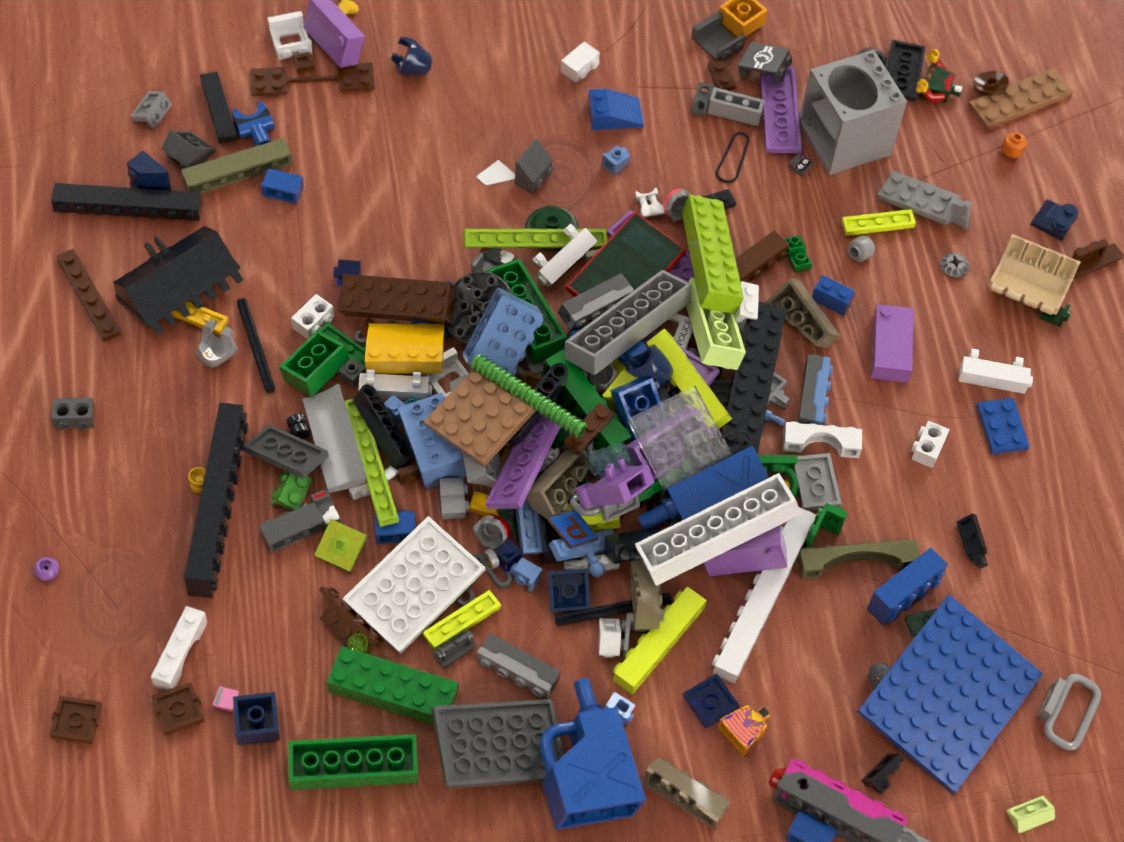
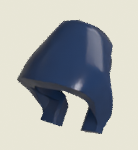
M401 36L398 44L408 47L407 54L403 58L402 55L393 52L391 61L396 64L398 73L404 76L427 74L433 62L431 54L414 39Z
M655 344L639 355H630L627 359V363L630 364L626 368L627 372L634 377L649 376L653 378L656 389L665 385L670 380L674 371L667 357Z

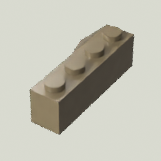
M657 757L646 769L643 781L644 786L711 828H716L730 803L723 794L711 791L705 783L695 781L687 772L677 770L673 767L672 763L665 759L661 760Z

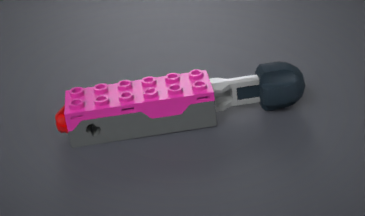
M792 758L788 767L774 770L768 782L770 787L776 789L772 799L773 802L795 814H798L799 811L809 813L818 822L831 825L833 830L837 831L836 835L848 842H930L906 827L905 824L908 819L899 811L884 807V804L880 801L865 797L861 791L846 787L842 781L827 777L823 771L808 767L802 760Z

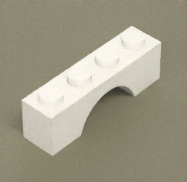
M786 422L783 430V451L802 453L804 448L810 443L825 442L836 449L839 457L859 458L862 450V429L837 427L835 425L823 426L815 423Z
M188 606L185 607L151 675L154 687L164 691L176 688L182 676V668L187 653L192 644L200 639L207 625L205 612Z

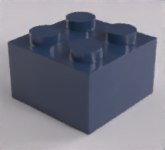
M275 692L233 697L235 731L238 745L280 740Z

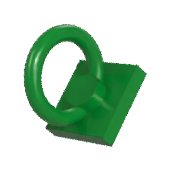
M758 455L766 473L784 472L789 477L791 483L790 491L795 498L798 491V479L791 468L797 464V455Z

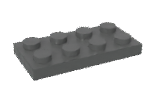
M270 424L243 446L244 452L302 479L329 457L327 450Z

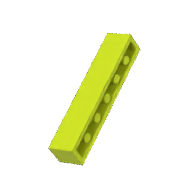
M663 329L647 342L649 347L655 344L667 357L674 370L669 381L674 387H679L681 390L678 392L685 402L688 400L691 404L689 408H697L707 429L715 433L732 419L667 330Z
M688 586L683 592L680 590L674 597V603L671 606L667 605L665 607L664 620L660 621L659 630L651 629L647 634H642L636 648L632 647L626 654L625 661L623 663L619 662L615 666L613 681L633 695L705 609L707 600Z

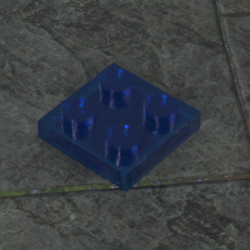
M717 673L683 693L684 699L705 729L740 708L739 703Z

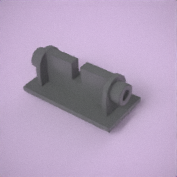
M463 631L432 651V654L444 668L477 647V645L472 640L474 638L470 631Z

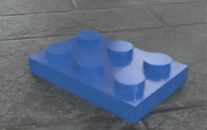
M1014 397L977 403L976 408L991 454L1028 450L1030 445Z

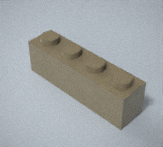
M790 278L765 302L787 309L785 319L789 321L788 323L796 327L816 346L829 348L840 337L837 330L801 281Z
M570 448L566 449L533 483L526 499L534 511L546 519L566 511L568 500L571 496L575 495L577 484L582 482L592 464L585 449L580 455Z
M641 559L630 561L629 576L634 629L659 630L660 621L664 620V610L660 609L662 607V594H658L661 584L655 586Z

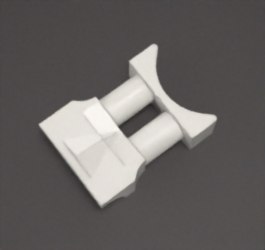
M657 188L648 194L635 191V200L640 202V215L644 218L665 214L663 206L657 201Z

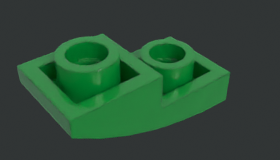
M801 236L783 238L789 244L787 256L794 272L812 269V262L806 253V245Z

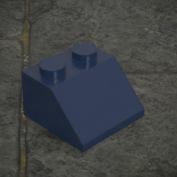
M141 151L127 162V173L130 177V186L132 188L171 190L168 170L146 152Z

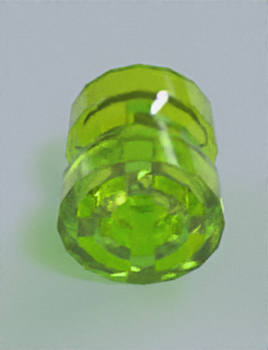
M361 633L353 634L348 639V648L368 654L367 637Z

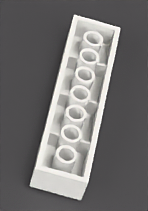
M778 473L636 543L635 546L655 586L801 514L796 499Z

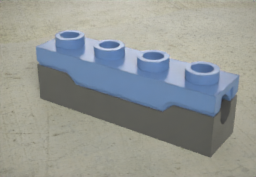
M808 354L805 364L798 423L821 425L826 422L827 413H824V408H827L829 397H826V392L830 391L831 386L828 376L831 377L833 365H830V357Z

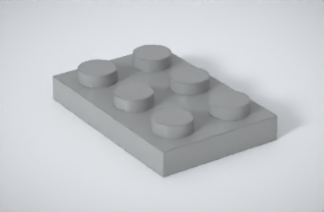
M830 453L797 456V464L793 466V470L798 479V493L802 509L807 511L819 510V508L823 509L826 503L841 507L842 502Z

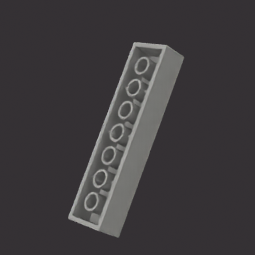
M661 270L565 341V360L596 375L691 302L692 284Z

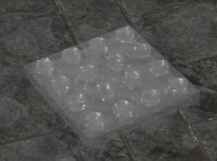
M696 386L627 420L664 490L732 455Z

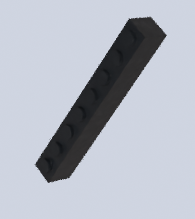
M54 183L51 198L54 212L59 213L68 212L200 221L203 205L201 192Z

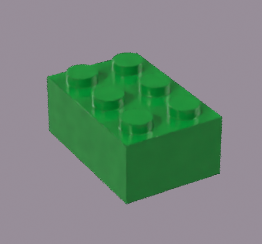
M317 330L279 368L286 383L312 397L350 358L343 343Z

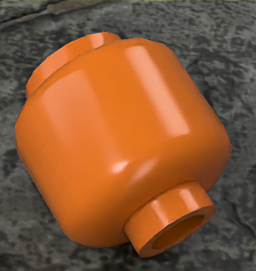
M1010 132L1004 138L1002 151L1010 158H1018L1023 154L1027 140L1018 132Z

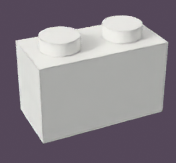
M583 42L561 60L560 72L576 83L580 79L585 78L592 69L597 68L600 52L586 42Z

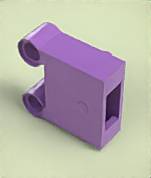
M624 458L617 460L619 468H615L613 463H608L606 468L599 472L600 480L595 484L586 483L575 489L581 507L589 508L627 503L654 484L649 465L627 467Z

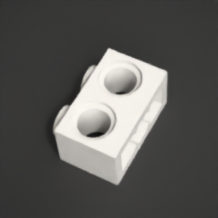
M315 294L291 318L292 328L309 339L327 322L330 323L333 320V305Z
M928 420L926 427L921 426L918 437H920L919 442L915 441L911 449L914 452L912 460L933 468L950 429Z

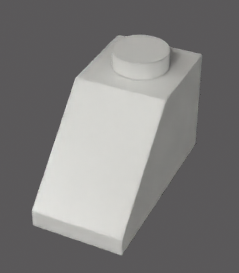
M599 618V655H603L606 658L620 656V620Z

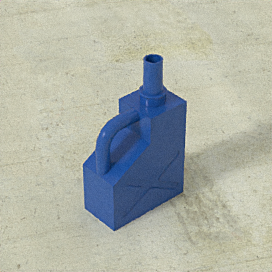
M752 445L667 488L666 490L670 497L662 500L663 504L638 516V519L643 529L651 528L668 519L673 521L680 517L681 520H684L768 479L769 476Z
M582 678L574 682L580 710L574 721L550 726L543 732L540 739V752L547 774L542 785L555 830L634 817L646 801L618 707L602 709V706L596 702L588 678ZM569 735L572 748L556 762L552 748L553 740L559 736Z

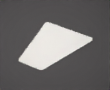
M497 160L477 175V178L485 185H491L515 179V173Z

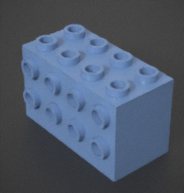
M497 287L462 354L466 363L471 365L475 356L482 354L483 358L487 357L488 361H493V364L496 363L498 367L500 366L503 370L511 373L512 377L515 376L516 366L519 361L523 360L526 354L524 350L527 345L532 343L535 329L539 328L543 322L542 312L537 306Z
M442 393L398 407L402 427L413 451V457L418 465L426 490L439 486V478L467 476L462 451L424 425V420L444 400Z

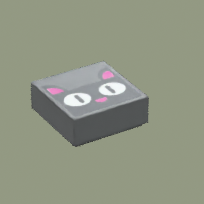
M799 153L789 162L788 167L800 176H803L813 166V162Z

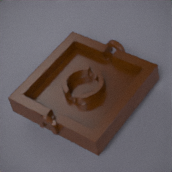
M191 682L151 696L156 710L154 712L156 719L160 721L165 736L205 721L200 708L199 696L196 697Z
M60 696L56 712L52 713L53 723L49 734L50 738L92 744L96 727H98V721H100L99 716L102 703Z

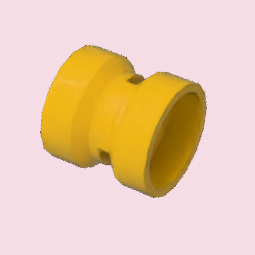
M202 467L193 468L188 475L192 491L199 494L202 491L206 471Z

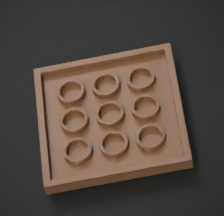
M474 369L424 420V425L485 467L535 413V408L525 404V401H521L519 397L516 398L514 394L511 395L510 391L506 392L505 388H500V385L497 386L495 381L491 382L490 378L487 379L481 375V372L478 373Z

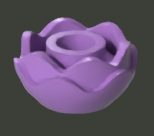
M43 557L35 563L34 574L42 581H49L58 575L60 566L54 558Z

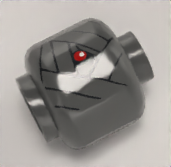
M880 662L869 668L867 678L873 690L889 671L890 665Z

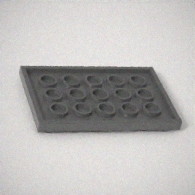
M552 699L433 706L432 716L445 789L543 782L547 774L540 752V739L547 728L557 724ZM560 736L556 737L552 743L556 762L564 756Z

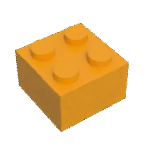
M729 0L720 6L719 12L723 15L722 24L737 37L741 35L746 37L765 24L768 10L757 0Z

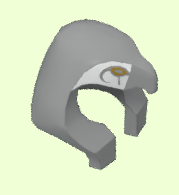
M211 319L203 327L202 338L198 345L196 356L205 366L215 368L231 358L238 351V347L232 336L234 330L227 326L221 333L222 340L213 334L212 331L218 322Z

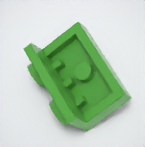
M284 471L279 477V486L271 495L273 498L271 505L276 506L279 504L292 512L301 506L312 478L306 476L302 479Z

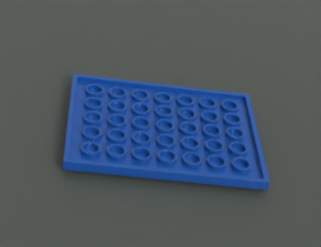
M949 594L856 712L949 792L954 794L1043 673Z

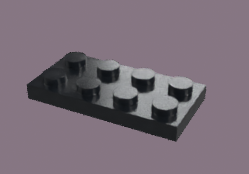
M892 39L886 69L907 101L915 102L918 93L916 87H918L917 82L920 81L926 46Z

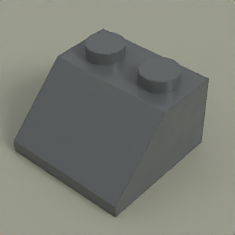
M170 130L161 148L167 153L166 155L169 158L176 159L180 162L179 165L184 168L203 163L216 151L214 147L192 131Z
M535 139L516 161L515 185L532 194L536 189L541 188L544 179L550 177L553 172V159L539 140Z

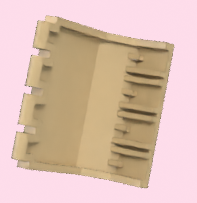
M1012 234L1003 257L987 287L1001 295L1004 293L1006 297L1018 302L1021 300L1023 304L1035 309L1038 307L1042 312L1057 315L1080 261Z

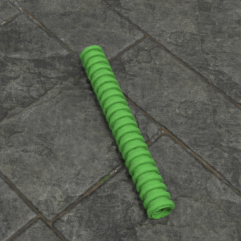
M478 354L472 360L471 369H476L478 373L481 372V375L487 379L490 378L491 382L495 381L497 386L500 385V388H505L506 392L510 391L511 395L514 394L516 398L519 397L520 401H525V404L534 407L536 412L540 411V414L544 415L545 418H549L552 422L555 421L556 425L560 424L559 426L564 428L565 431H570L571 435L575 434L574 436L578 438L585 432L587 423H582L581 419H577L575 415L572 416L570 412L567 413V410L557 406V403H552L550 399L547 400L546 396L537 393L535 389L532 390L531 386L527 387L526 383H522L520 379L517 380L515 376L512 377L511 373L503 370L500 366L498 367L496 363L493 364V361H488L487 357L483 358L482 354Z

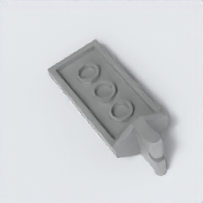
M893 171L877 194L878 200L905 210L912 209L913 213L946 225L952 222L962 226L965 230L969 228L972 204L970 201L964 202L961 200V195Z

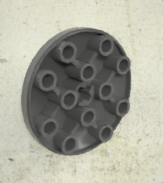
M472 272L454 283L456 295L452 323L445 325L456 339L465 344H468L496 288L498 287L513 294L509 285L501 277L491 272Z

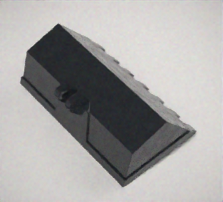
M203 226L167 248L162 240L156 236L154 242L160 250L157 254L149 242L145 243L144 247L151 258L115 280L113 284L117 301L145 326H150L155 334H160L163 330L157 322L164 317L167 323L172 326L176 323L175 318L171 314L172 311L178 309L183 317H187L190 312L185 303L191 300L194 306L199 309L203 306L202 301L198 297L199 294L205 292L209 300H213L217 296L211 288L212 286L218 284L222 291L226 292L230 289L225 280L226 277L231 275L237 284L242 282L243 278L238 272L241 269L232 257L218 232Z

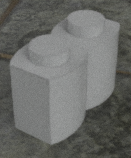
M463 477L439 478L442 520L465 518L466 512H469V500L465 501L464 495H468L467 483H463Z

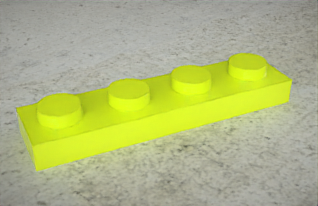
M912 209L842 217L841 221L845 236L909 229L916 226Z
M488 590L425 630L423 636L435 650L501 609V604L492 592Z

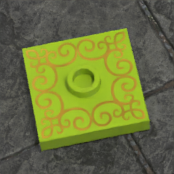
M331 519L314 556L351 572L368 535Z

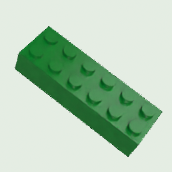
M519 258L486 270L501 277L509 285L513 295L537 306L542 312L543 322L539 328L535 329L533 333L535 335L534 339L525 349L533 364L563 350L568 336L521 259Z
M564 349L545 360L542 377L556 363H563L567 366L568 381L560 393L564 395L563 404L566 407L565 409L572 411V415H575L577 419L583 421L599 402L610 409L605 398L600 397L597 393L595 385L587 380L584 371L575 364L565 360ZM557 373L555 374V376L560 377L563 376V374ZM615 413L614 418L594 438V446L598 452L603 453L602 458L608 464L611 463L610 459L622 450H626L625 446L630 443L631 434L629 429L620 423L619 417Z
M341 646L327 680V689L329 693L434 725L432 716L433 706L454 705L459 692V682Z
M416 734L289 741L290 790L418 783Z

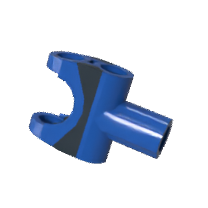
M262 101L256 103L258 110L250 116L241 114L237 109L232 110L239 138L243 139L251 136L255 146L271 142L266 131L275 129L272 116Z

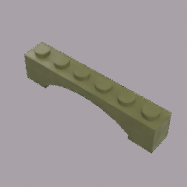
M901 539L893 542L884 540L880 543L863 542L857 545L847 543L841 546L826 545L821 548L805 547L800 549L797 559L801 579L821 578L822 573L832 566L855 560L879 561L895 566L898 571H901L917 559L920 554L916 540Z

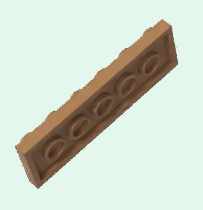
M1052 68L1009 85L1002 92L987 94L969 101L968 106L985 129L989 130L1071 97L1074 91L1058 71Z

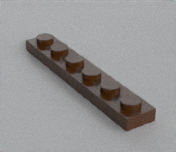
M71 249L57 255L60 266L103 342L121 335L120 329L75 250Z

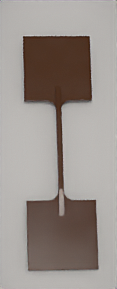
M358 63L357 65L341 68L338 66V74L336 76L288 78L286 76V67L251 69L252 95L287 93V83L335 80L339 81L340 90L375 89L373 63Z

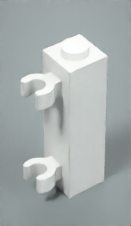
M572 224L568 225L563 230L572 239L549 261L541 253L532 259L541 268L535 274L541 285L547 288L551 286L597 242L586 228L578 233Z
M971 349L969 357L964 356L960 365L958 382L1023 394L1026 393L1028 387L1032 386L1033 376H1030L1031 368L1023 367L1024 358L1016 357L1013 365L978 359L979 350Z
M367 370V374L360 373L358 390L365 384L371 385L376 389L382 401H387L392 395L402 402L409 398L421 400L432 396V384H429V377L421 376V372H413V376L375 374V370Z

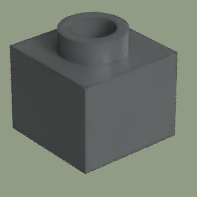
M350 358L338 370L339 379L355 388L359 383L360 373H366L365 367Z

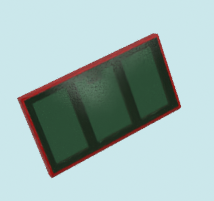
M635 211L566 285L564 290L576 297L620 273L623 274L630 286L635 290L661 270L669 272L686 253V249Z

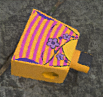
M746 705L721 718L718 728L744 757L765 734L767 725L764 721L770 717V714L764 707L755 712L749 705Z

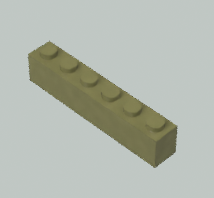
M282 138L181 170L182 178L188 192L204 193L265 174L268 168L277 170L292 165V155L285 139Z

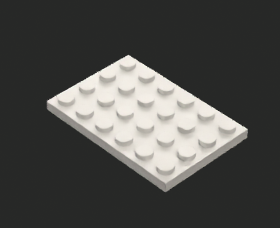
M428 516L343 598V601L352 607L356 614H359L371 628L375 629L388 644L401 654L486 568Z

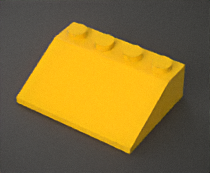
M369 323L365 350L366 373L367 370H375V374H413V372L443 374L445 325Z

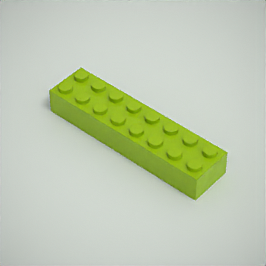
M689 194L681 211L700 307L736 314L744 296L723 201Z

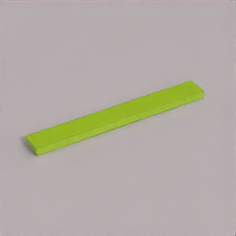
M564 229L463 230L464 248H563L572 239L563 232ZM587 229L597 240L591 248H601L607 242L606 229Z
M353 399L346 400L344 402L365 469L366 482L379 526L383 527L399 523L398 514L375 439L354 405Z

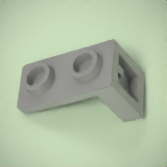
M627 613L626 620H622L621 632L625 633V638L621 639L620 651H623V658L628 653L630 629L636 632L650 631V629H634V618L631 613Z

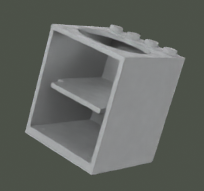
M875 50L867 51L810 69L799 116L800 128L828 175H832L890 156L907 101Z

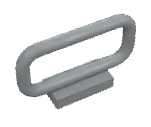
M577 493L569 499V505L578 514L593 516L601 512L602 519L606 522L640 507L639 494L625 504L595 506L592 508H582L577 503L579 501Z
M1071 674L1065 680L1059 677L1051 684L1036 717L1043 721L1047 719L1044 725V732L1052 743L1067 751L1079 748L1101 701L1102 695L1098 685L1080 674ZM1079 682L1093 692V698L1073 742H1067L1055 735L1052 727L1072 683Z

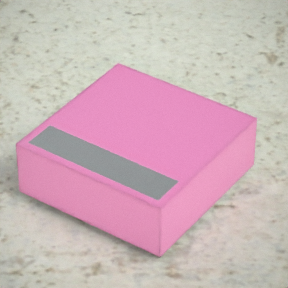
M219 686L213 708L233 713V697L239 696L240 692Z

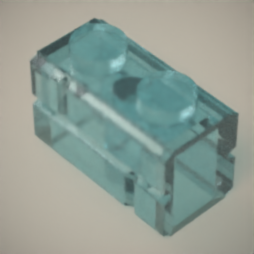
M622 442L585 454L589 471L594 476L601 474L608 463H613L615 469L619 468L617 460L620 458H624L626 465L631 464L627 447Z

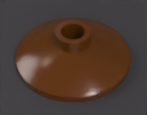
M997 71L983 72L974 79L975 88L980 92L988 94L1002 92L1009 85L1008 77Z

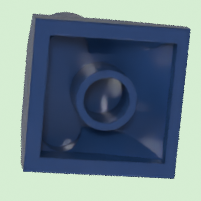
M1046 199L1030 225L1062 241L1079 215L1078 209L1072 204L1061 205Z
M588 569L547 572L550 612L591 608Z

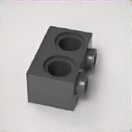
M93 398L53 399L52 422L54 428L65 430L68 428L87 429L94 427L95 405Z

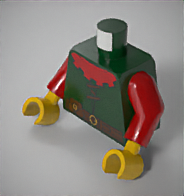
M931 50L926 59L929 62L933 61V63L929 66L925 80L922 79L917 82L918 87H916V91L920 93L919 98L926 99L930 103H945L949 94L959 97L962 87L953 84L955 74L944 67L940 59H937L939 57L938 50Z

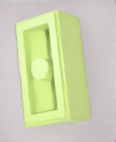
M1044 796L1008 809L1007 814L1017 832L1022 833L1054 820L1055 808Z

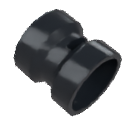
M294 414L287 418L286 423L288 428L291 429L290 434L301 439L309 436L310 431L308 426L305 425L306 419L303 414Z

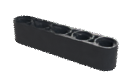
M218 72L201 74L202 88L219 144L237 141L236 131Z
M563 363L554 364L535 387L537 393H541L542 396L547 397V400L550 399L553 402L568 381L567 366ZM562 373L563 376L558 377L555 374ZM547 387L552 388L551 391H545L544 389ZM535 411L530 419L517 431L518 434L513 435L508 441L509 444L518 445L523 441L542 416L540 411Z
M365 384L354 397V405L390 465L397 470L405 467L413 457V451L376 389L371 385Z

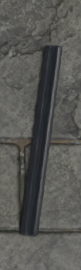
M238 299L237 306L265 392H274L275 385L247 299Z
M670 593L662 594V605L672 603ZM632 600L559 614L555 616V623L557 626L631 612L633 611Z

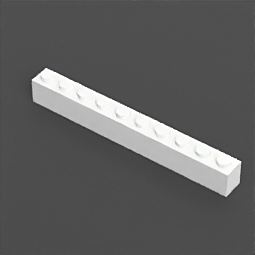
M800 507L798 508L801 515L787 521L785 527L781 526L787 546L788 568L763 570L761 574L757 573L753 581L755 587L753 590L749 589L745 597L746 605H741L739 608L737 623L733 621L728 632L731 635L729 639L724 638L720 649L723 650L721 655L716 654L712 665L715 666L713 674L733 684L736 683L792 570L799 551L804 545L808 530L815 521L816 514Z

